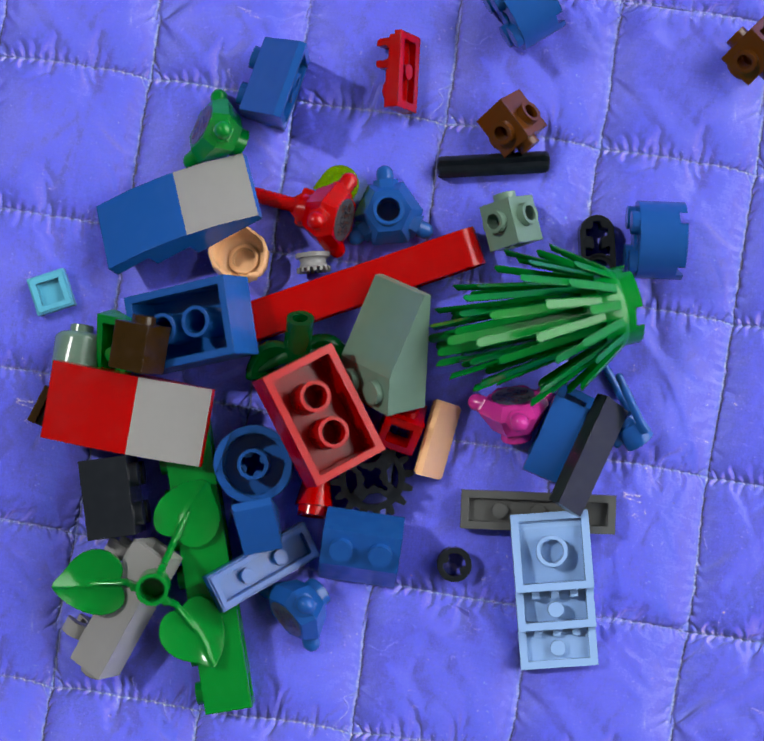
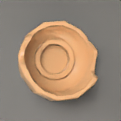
M248 226L208 248V256L212 267L218 275L247 277L248 283L261 277L268 267L270 253L265 239Z

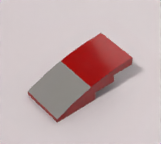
M53 360L40 437L119 454L202 467L216 389L145 374L137 375L104 367H92L63 360Z

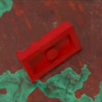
M398 29L395 30V34H390L388 38H380L377 41V46L388 49L389 55L386 60L376 61V67L386 71V80L382 89L384 107L401 114L417 113L421 38Z

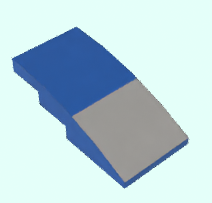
M243 153L203 162L166 174L96 206L108 269L117 275L148 258L159 264L188 247L199 253L262 219L248 159Z

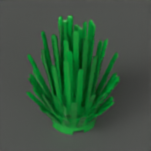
M549 243L551 251L561 256L537 250L538 256L541 257L538 258L503 249L506 256L516 258L519 263L553 272L496 265L494 269L497 272L520 275L522 282L452 285L457 291L478 290L463 296V299L467 302L500 301L434 309L439 314L451 312L453 316L452 320L431 324V328L439 330L449 327H460L431 334L428 339L429 342L436 343L437 354L441 357L461 354L460 356L441 359L436 366L441 367L462 362V367L467 369L452 373L449 380L485 369L486 374H492L515 366L482 379L480 383L475 384L472 390L475 392L494 384L498 386L551 363H561L581 352L539 380L540 393L531 399L530 406L535 405L551 392L553 394L576 375L578 376L567 386V393H571L579 384L581 391H583L625 345L639 343L643 340L645 324L637 325L636 307L643 306L632 272H623L624 265L607 268Z

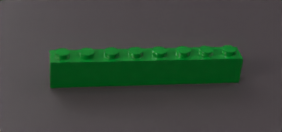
M210 418L202 467L159 461L162 475L168 474L170 490L179 484L191 480L203 479L210 483L220 512V525L216 535L209 543L196 548L187 547L178 541L174 552L180 551V555L183 557L182 566H179L177 569V579L180 590L186 589L187 599L192 596L201 595L215 603L202 577L230 562L233 558L222 488L216 478L213 467L216 450ZM240 603L226 612H221L224 621L225 638L217 665L211 668L191 662L192 667L198 666L200 681L195 682L197 704L204 705L206 715L251 708L255 702Z

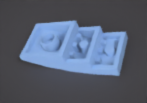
M584 509L581 517L570 514L567 511L510 515L521 670L599 665L588 509Z

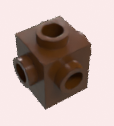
M763 16L749 31L742 26L726 42L731 49L721 58L727 64L730 73L734 77L743 80L747 85H750L758 76L764 80Z
M520 89L501 98L476 121L489 137L492 146L499 150L504 158L517 150L521 155L529 151L540 141L536 135L547 126L541 118L538 108L527 100Z

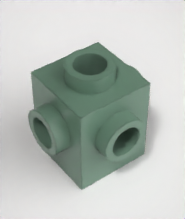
M515 190L506 191L494 195L493 203L479 207L490 252L515 249L543 239L538 220V211L532 195L516 196Z

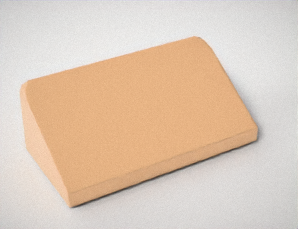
M435 399L432 402L413 470L415 474L437 480L443 477L461 412L459 406L439 399Z

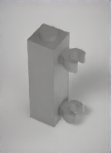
M122 536L119 541L116 538H110L104 550L111 552L120 559L123 565L121 578H128L138 582L144 571L150 568H158L168 546L155 537L137 538L132 541L126 536ZM173 552L165 570L170 581L183 559L176 552ZM122 586L125 592L124 604L115 612L107 615H93L91 619L84 614H79L77 619L69 615L61 628L67 635L79 640L70 658L81 666V671L86 676L92 679L101 680L120 675L157 607L141 603L136 596V592L131 591L127 586Z

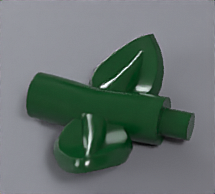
M306 311L291 312L286 318L284 341L269 340L259 345V354L252 355L247 364L246 378L255 381L330 343L333 344L341 360L345 344L339 338L330 334L312 335L314 316Z

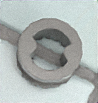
M309 251L295 254L296 260L300 261L297 273L310 274V271L311 274H314V271L316 273L330 272L331 266L326 263V259L330 257V252Z

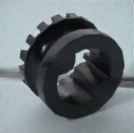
M457 546L443 549L437 559V569L440 575L450 582L464 580L472 568L469 554ZM452 553L461 555L465 560V565L459 567L460 573L456 575L447 573L443 568V563L449 561L448 555Z

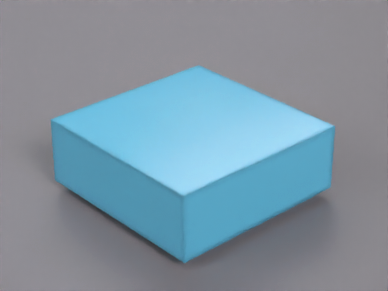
M64 268L27 279L38 316L42 317L77 305Z

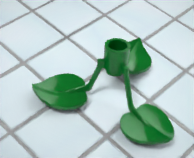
M199 479L187 481L172 488L160 499L155 508L153 521L156 531L164 536L172 537L158 568H150L144 571L138 582H134L128 578H121L123 565L116 555L104 549H90L82 552L69 563L52 583V589L70 606L92 615H107L121 608L125 601V592L122 586H127L131 591H135L139 601L147 606H157L161 603L163 606L169 605L175 610L168 612L161 620L159 626V638L164 649L180 660L213 668L217 665L224 646L225 629L222 614L215 603L201 595L190 597L183 606L177 600L169 598L167 595L171 582L168 574L165 572L178 541L187 547L196 548L209 543L218 531L220 525L218 504L210 483Z

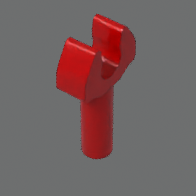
M255 187L259 204L290 212L295 219V225L304 228L296 222V207L304 194L312 195L315 192L314 190L304 188L301 194L291 197Z

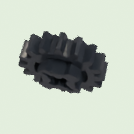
M385 448L386 450L380 452L382 454L377 461L362 462L351 468L350 470L356 474L357 486L352 493L349 491L346 482L347 471L339 475V478L330 481L331 485L340 486L341 488L335 499L341 500L346 498L349 502L345 509L352 510L354 507H357L359 511H372L380 514V510L386 509L390 515L395 514L392 504L396 501L399 504L405 505L406 500L401 496L402 491H412L413 486L405 483L406 477L414 475L413 470L403 468V464L409 460L408 455L398 458L395 455L397 451ZM393 462L398 471L397 487L388 481L387 469ZM357 466L369 471L374 470L375 467L380 469L379 478L387 489L385 490L375 484H372L369 488L363 484L365 476ZM381 493L387 498L380 503L374 504L362 502L368 494Z

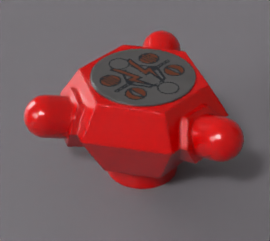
M350 172L343 174L339 181H334L332 184L316 189L312 195L304 194L296 207V222L301 224L308 234L325 251H329L330 255L334 258H340L345 254L343 241L352 231L356 204L352 199L353 195L351 192L356 187L358 181L357 177Z

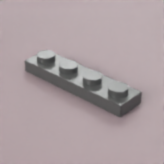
M461 489L460 528L511 530L510 515L566 510L550 501L551 493ZM591 494L584 508L588 509L590 534L615 535L616 496Z

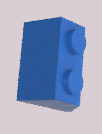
M265 37L261 47H254L249 61V68L253 69L248 83H241L236 97V104L240 105L239 111L242 117L285 132L310 63L307 43L298 40Z
M328 506L322 536L318 577L394 589L403 541L405 517Z

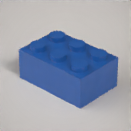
M222 274L124 298L126 315L132 318L133 313L157 317V325L171 327L163 374L259 354L247 277ZM145 374V375H163V374Z

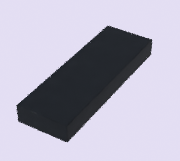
M597 393L549 497L550 501L570 514L581 517L628 414L626 409L609 396Z

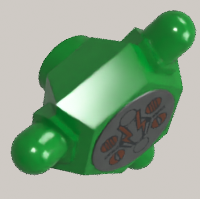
M214 90L211 94V102L198 116L190 135L191 150L183 158V164L186 168L224 158L228 155L241 154L247 145L249 131L242 128L241 118L228 100L227 93L224 90Z

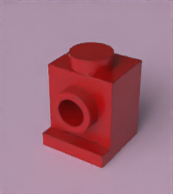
M427 406L391 416L382 414L378 435L384 447L412 456L425 426L424 420ZM391 425L408 430V438L388 432Z

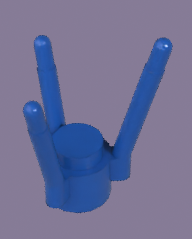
M607 365L603 369L604 375L621 406L628 411L613 446L619 448L621 445H624L627 451H633L647 443L652 438L653 432L644 420L623 375L617 373L615 376L609 365Z

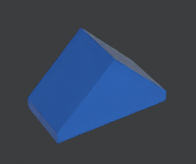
M271 497L231 505L244 556L283 548L279 509Z

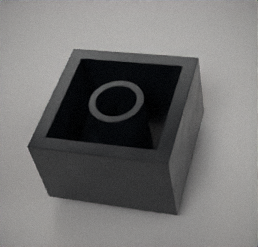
M130 455L79 461L78 468L88 541L136 535L147 530L146 523L151 522V509L149 500H143L141 485L146 484L144 462H138L136 456Z

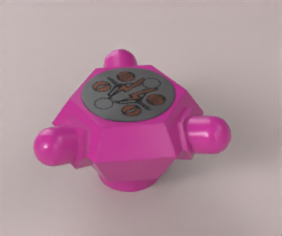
M524 385L497 388L487 397L481 394H473L468 399V405L472 410L479 412L493 431L501 434V440L504 443L517 445L532 439V432L539 425L549 406L548 402L554 397V393L552 394L551 392L538 403L530 406L531 399L540 393V387L537 390Z

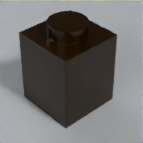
M133 313L132 320L116 319L108 366L140 374H163L171 327L157 325V317Z

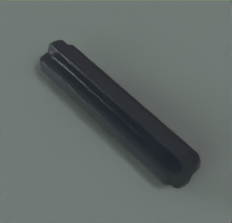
M547 151L526 152L523 155L520 152H515L505 158L501 153L440 156L437 159V174L440 178L546 173L550 168V157Z

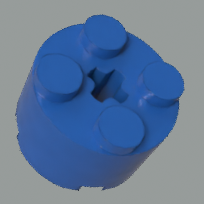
M482 0L491 14L497 13L503 24L499 27V31L509 47L515 45L517 48L520 47L522 50H526L566 25L565 20H558L556 16L563 12L558 0Z
M636 201L635 206H627L625 227L630 229L631 244H624L623 265L627 267V271L632 272L634 278L682 279L683 275L677 268L686 267L689 224L681 223L680 213H688L685 202Z
M262 425L242 426L230 432L219 443L213 460L215 475L220 486L228 496L239 502H248L268 497L274 498L287 487L294 472V464L278 432ZM257 453L261 455L260 462L264 464V469L256 470L254 474L249 473L250 466L245 463L246 457L252 458Z

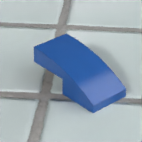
M555 395L541 428L535 436L522 470L556 484L590 409Z

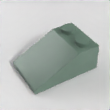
M381 273L376 274L342 352L341 362L362 403L386 416H391L425 407L431 294Z

